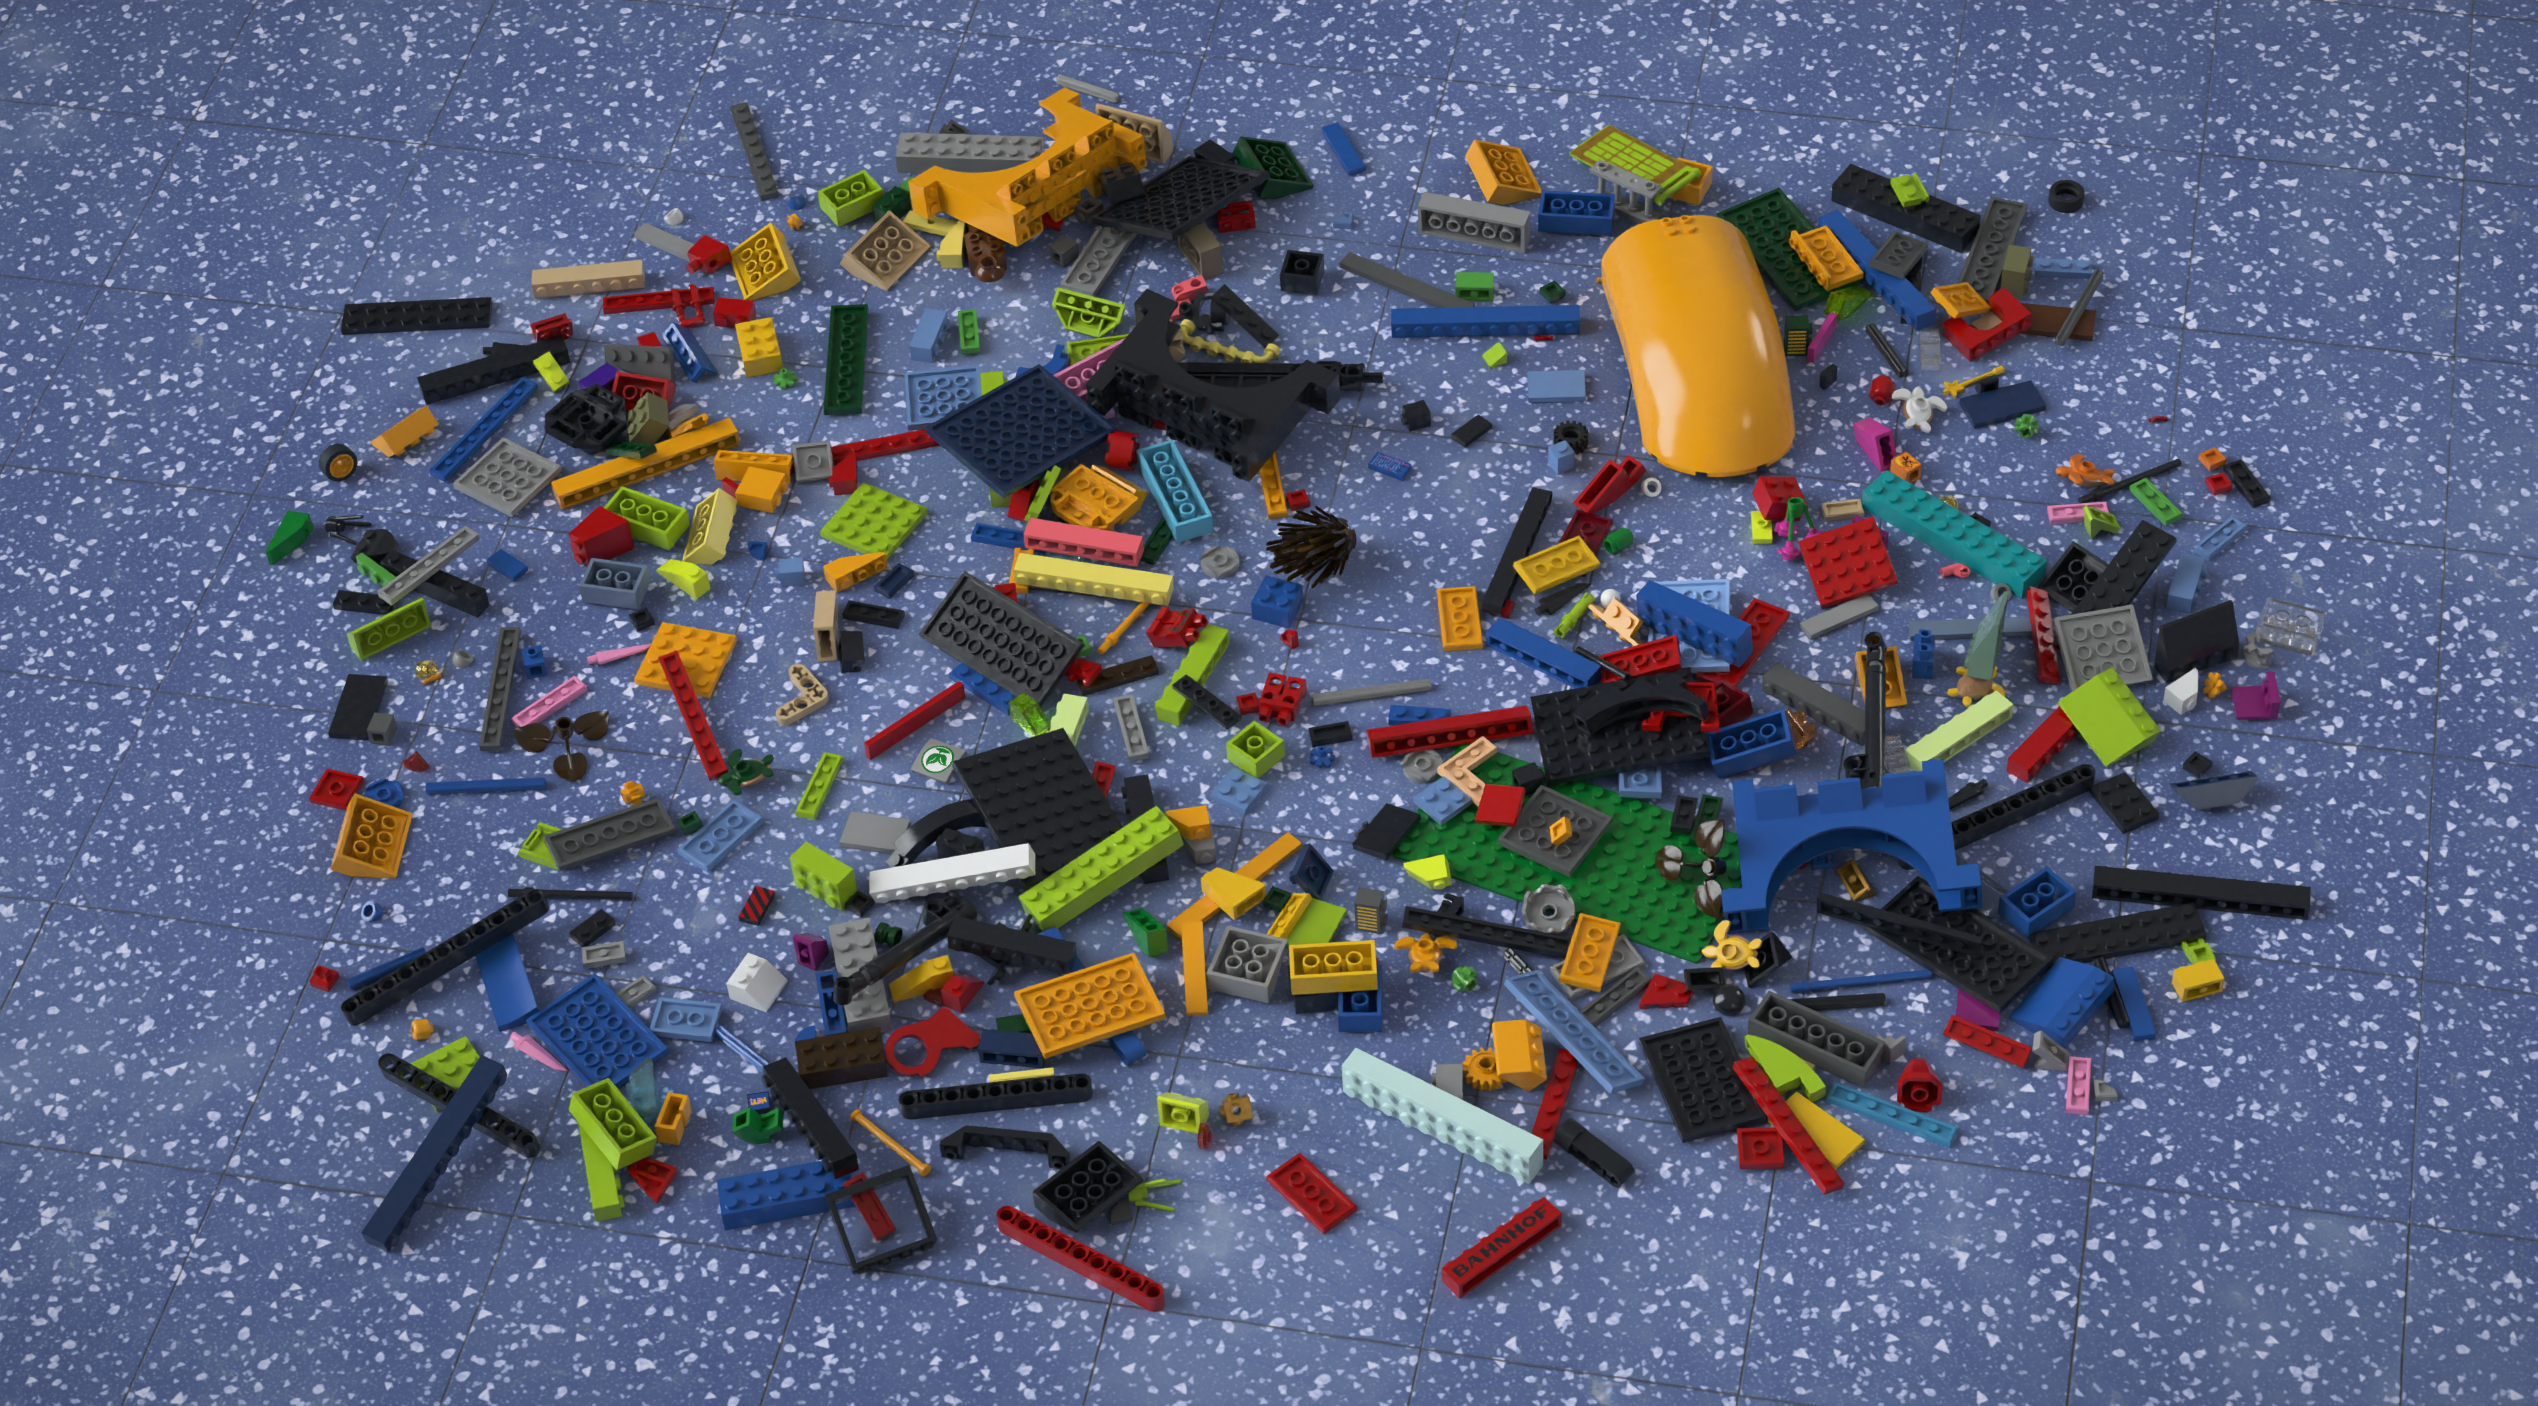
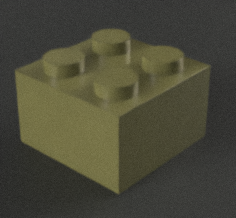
M2009 245L2002 270L2001 289L2005 288L2017 300L2022 301L2024 293L2028 294L2029 282L2027 281L2032 279L2033 270L2030 267H2033L2034 256H2031L2032 248Z
M647 392L643 398L638 400L634 409L630 410L627 414L629 442L651 445L657 442L669 427L666 399Z

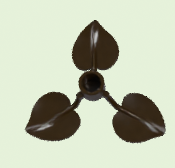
M596 711L578 717L574 723L568 717H561L556 721V726L553 727L551 735L547 726L538 723L515 727L514 735L516 741L524 750L537 753L545 749L546 743H550L557 732V736L565 740L567 755H560L555 759L553 770L562 779L571 782L577 781L586 773L587 759L579 752L571 754L569 738L572 737L574 731L577 735L583 734V737L587 740L601 739L608 730L609 712Z
M1725 820L1706 821L1697 828L1696 844L1698 847L1703 848L1702 854L1709 857L1703 863L1682 862L1683 851L1673 845L1663 847L1656 855L1657 869L1665 880L1673 881L1679 878L1682 872L1681 866L1702 867L1703 872L1710 875L1703 880V885L1695 889L1694 899L1701 912L1715 918L1721 917L1723 905L1721 890L1723 888L1719 882L1712 879H1717V875H1723L1727 869L1726 862L1719 857H1715L1720 852L1723 844Z

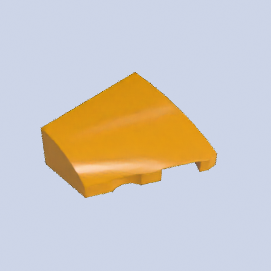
M702 413L682 422L672 430L667 429L666 433L669 439L688 433L691 430L708 425L709 417L706 413Z

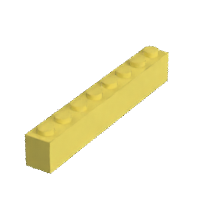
M1019 553L1014 567V580L1017 584L1168 606L1174 590L1173 575Z

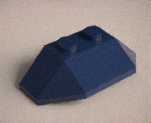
M2252 771L2170 783V788L2198 810L2210 811L2212 807L2229 808L2232 807V804L2240 803L2257 782L2258 777Z

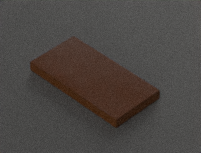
M2021 303L2032 314V327L2020 334L2056 337L2072 308ZM2084 310L2068 339L2093 341L2096 310Z

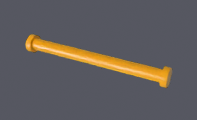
M859 1109L852 1112L850 1120L858 1122L916 1168L922 1177L928 1175L931 1170L929 1164L922 1163L865 1118Z

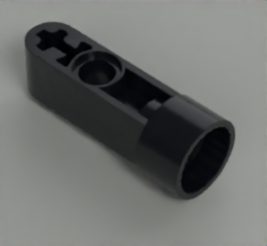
M1573 1118L1566 1120L1555 1134L1553 1142L1557 1146L1574 1156L1614 1187L1619 1188L1634 1173V1168L1629 1161L1591 1134Z

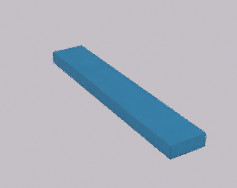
M1837 1082L1834 1083L1826 1098V1102L1948 1148H1950L1958 1132V1127Z

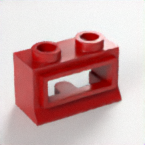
M1252 200L1230 203L1226 208L1216 212L1219 233L1256 229ZM1249 210V213L1239 214V211ZM1231 212V215L1222 216V213Z

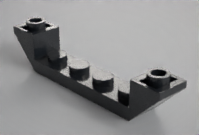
M966 1125L942 1139L939 1144L941 1157L948 1159H963L966 1145L973 1147L1047 1153L1049 1168L1061 1170L1071 1162L1070 1153L1052 1133Z

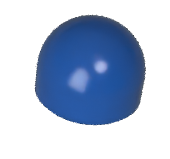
M803 194L789 199L787 204L793 210H800L805 207L806 199Z
M373 901L366 902L361 910V916L367 922L376 921L383 915L381 905ZM373 909L371 916L368 917V911Z

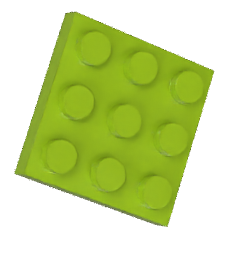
M464 1036L410 1064L458 1090L480 1057L467 1037ZM428 1084L422 1085L421 1088L426 1087ZM432 1105L436 1112L441 1111V1109Z

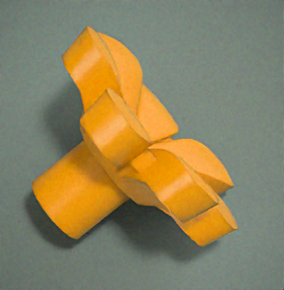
M2210 672L2208 674L2209 679L2204 681V685L2207 687L2203 688V694H2208V698L2211 699L2219 695L2220 691L2224 692L2226 690V685L2224 681L2220 680L2221 674L2218 672L2216 674Z

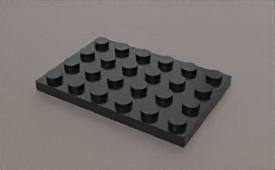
M1721 1017L1639 1038V1045L1682 1143L1766 1121L1765 1112L1733 1069L1734 1062L1739 1061L1740 1057Z

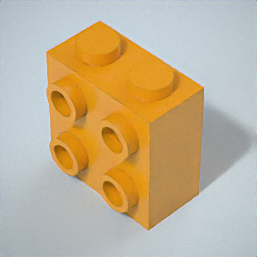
M749 466L735 492L737 506L774 513L777 506L781 504L783 494L788 491L789 483L786 481L785 473Z

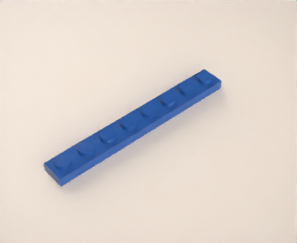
M522 377L429 470L430 476L446 482L538 389V384Z

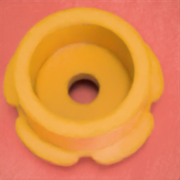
M795 213L791 216L788 215L789 220H787V223L791 229L794 230L796 228L800 230L799 227L803 223Z

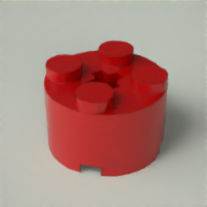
M1117 430L1114 433H1109L1108 444H1110L1109 452H1106L1105 463L1109 465L1110 469L1132 472L1135 470L1132 465L1137 464L1136 450L1140 449V443H1136V438H1140L1138 433Z

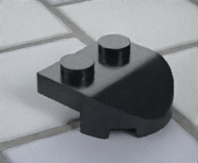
M386 529L367 530L358 546H356L351 559L354 563H357L356 556L363 553L381 565V560L391 550L397 552L399 545L394 536Z

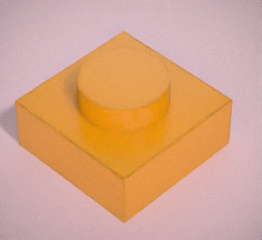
M1565 816L1550 826L1551 842L1556 846L1572 836L1570 819Z

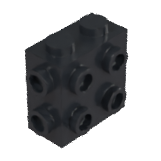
M946 828L936 840L938 859L986 851L984 850L983 840Z

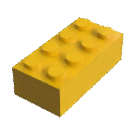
M1375 940L1289 945L1292 995L1378 990Z

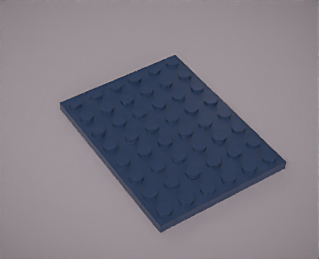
M1038 364L928 425L925 433L1004 499L1046 475L1047 471L1051 472L1054 465L1060 467L1107 440L1109 433H1114L1117 428Z

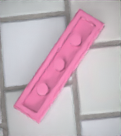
M573 676L513 716L511 721L516 727L534 723L539 724L588 691L587 686L576 676Z

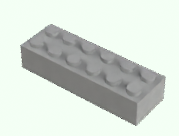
M1424 192L1418 204V234L1525 253L1531 239V212Z
M870 918L828 926L838 978L850 976L859 971V968L878 957ZM883 979L871 986L867 985L865 989L852 996L850 1004L844 1005L849 1032L881 1028V1032L893 1030Z

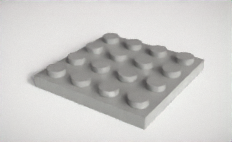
M503 437L462 474L453 485L454 489L513 517L562 472L561 465Z
M2133 604L2055 617L2053 619L2071 692L2111 667L2114 668L2127 686L2152 682L2153 678Z

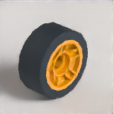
M338 443L327 447L319 458L320 470L328 479L335 482L344 481L352 476L358 464L355 453L348 446Z

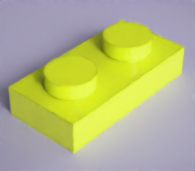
M550 352L533 361V364L553 393L570 384L569 379Z

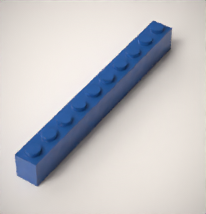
M1839 210L1819 217L1817 228L1825 225L1828 226L1863 271V277L1867 283L1873 286L1877 293L1896 310L1898 315H1901L1906 320L1908 325H1911L1918 331L1936 324V308L1906 278L1900 279L1869 266L1870 260L1878 250Z
M1579 305L1397 308L1391 309L1392 338L1580 334Z

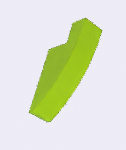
M1749 1034L1744 1036L1745 1047L1751 1057H1754L1780 1095L1800 1086L1807 1099L1811 1102L1826 1096L1825 1084L1813 1069L1796 1054L1772 1041Z

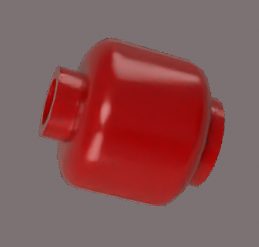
M1885 375L1873 379L1869 391L1870 399L1877 405L1890 403L1893 400L1892 394L1896 388L1894 381Z

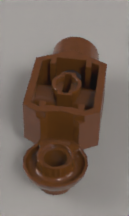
M967 224L968 233L964 235L971 276H975L978 280L986 283L998 281L1007 270L1003 240Z

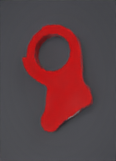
M940 1008L927 1020L895 1030L886 1042L884 1051L886 1062L890 1068L900 1075L922 1077L935 1068L941 1049L959 1047L968 1050L975 1049L980 1043V1035L967 1027L949 1008ZM904 1038L919 1040L926 1048V1059L916 1067L903 1066L894 1056V1046L897 1042Z

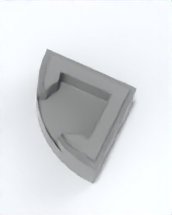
M2093 1080L2095 1102L2118 1100V1094L2114 1088H2111L2102 1080Z

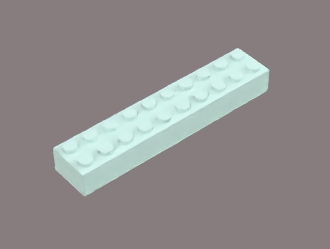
M1355 1048L1342 1064L1343 1092L1349 1097H1355L1366 1105L1373 1106L1384 1114L1393 1116L1404 1124L1411 1125L1422 1133L1429 1134L1440 1142L1447 1143L1457 1148L1460 1152L1467 1153L1478 1161L1495 1167L1498 1171H1504L1512 1175L1519 1181L1530 1184L1543 1167V1139L1358 1048Z

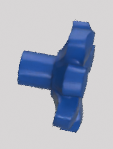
M1319 746L1318 751L1312 749L1310 751V763L1315 764L1319 768L1322 767V764L1325 768H1329L1331 762L1335 761V755H1332L1333 749H1326L1325 746Z

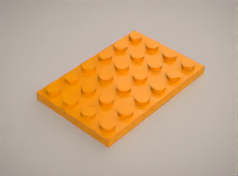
M1134 952L1014 992L1015 999L1044 1059L1166 1019L1165 1012Z

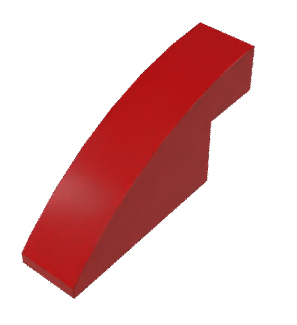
M1630 455L1620 465L1609 459L1573 502V505L1586 514L1601 510L1627 492L1646 472L1645 467Z

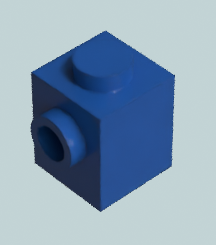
M542 646L522 649L527 679L547 676Z

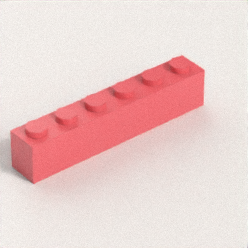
M1030 518L1023 534L1025 548L1138 567L1144 552L1143 536Z

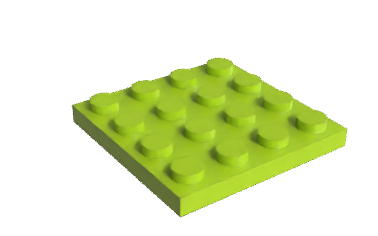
M863 482L820 530V535L825 539L862 554L884 552L887 561L928 514V510L924 506Z

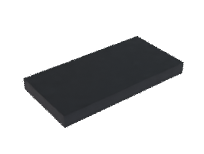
M348 674L328 732L329 738L369 740L367 728L374 712L378 713L388 683L387 676Z

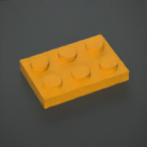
M1968 282L1934 287L1930 292L1935 297L1936 302L1941 304L1947 310V313L1954 318L1988 313L1991 309V306Z

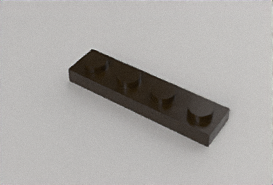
M1150 655L1102 669L1089 687L1084 686L1082 680L1076 679L1082 696H1086L1158 675L1159 670L1153 656Z

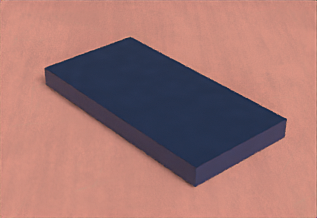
M2031 380L1963 397L1959 400V404L1974 429L2022 417L2023 414H2033L2046 410V404Z

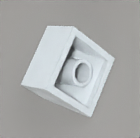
M747 953L726 984L731 1000L767 1012L788 981L766 959Z

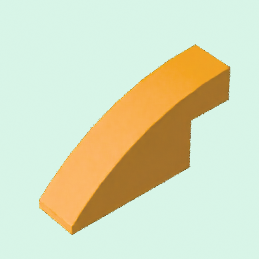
M1203 921L1183 922L1181 926L1187 1016L1208 1015Z

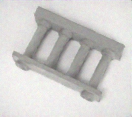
M1600 159L1590 169V173L1599 176V188L1594 193L1615 194V214L1638 224L1661 219L1662 213L1653 210V198L1662 189V185ZM1606 180L1614 183V193L1606 190ZM1622 186L1630 189V200L1621 196ZM1637 193L1645 196V206L1637 203Z

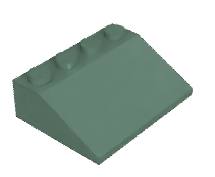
M2004 591L1979 624L1978 631L1973 632L1964 668L1968 669V677L1992 679L2002 644L2008 591Z

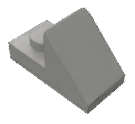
M2040 1030L2034 1033V1067L2057 1071L2068 1070L2069 1052Z

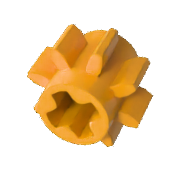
M632 780L624 783V789L620 790L624 803H630L631 806L641 804V798L645 797L641 783L635 784V781Z

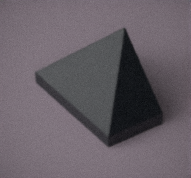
M1723 967L1683 970L1686 991L1712 990L1725 985Z

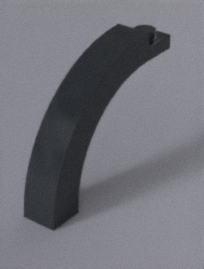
M971 799L948 804L929 813L908 828L894 843L896 850L886 862L891 868L912 864L926 848L936 842L937 837L940 834L942 835L946 828L960 830L969 827H988Z

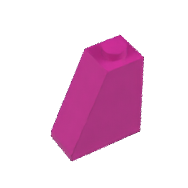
M1870 417L1853 423L1856 442L1879 471L1882 472L1890 469L1891 460L1897 456L1892 430Z

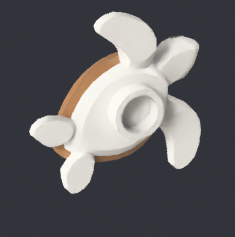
M1919 386L1913 390L1912 394L1908 389L1904 388L1898 389L1892 394V399L1905 401L1903 413L1907 419L1905 422L1906 428L1922 429V431L1929 433L1931 426L1928 423L1933 417L1932 407L1943 412L1947 409L1946 403L1937 396H1931L1926 399L1923 390Z

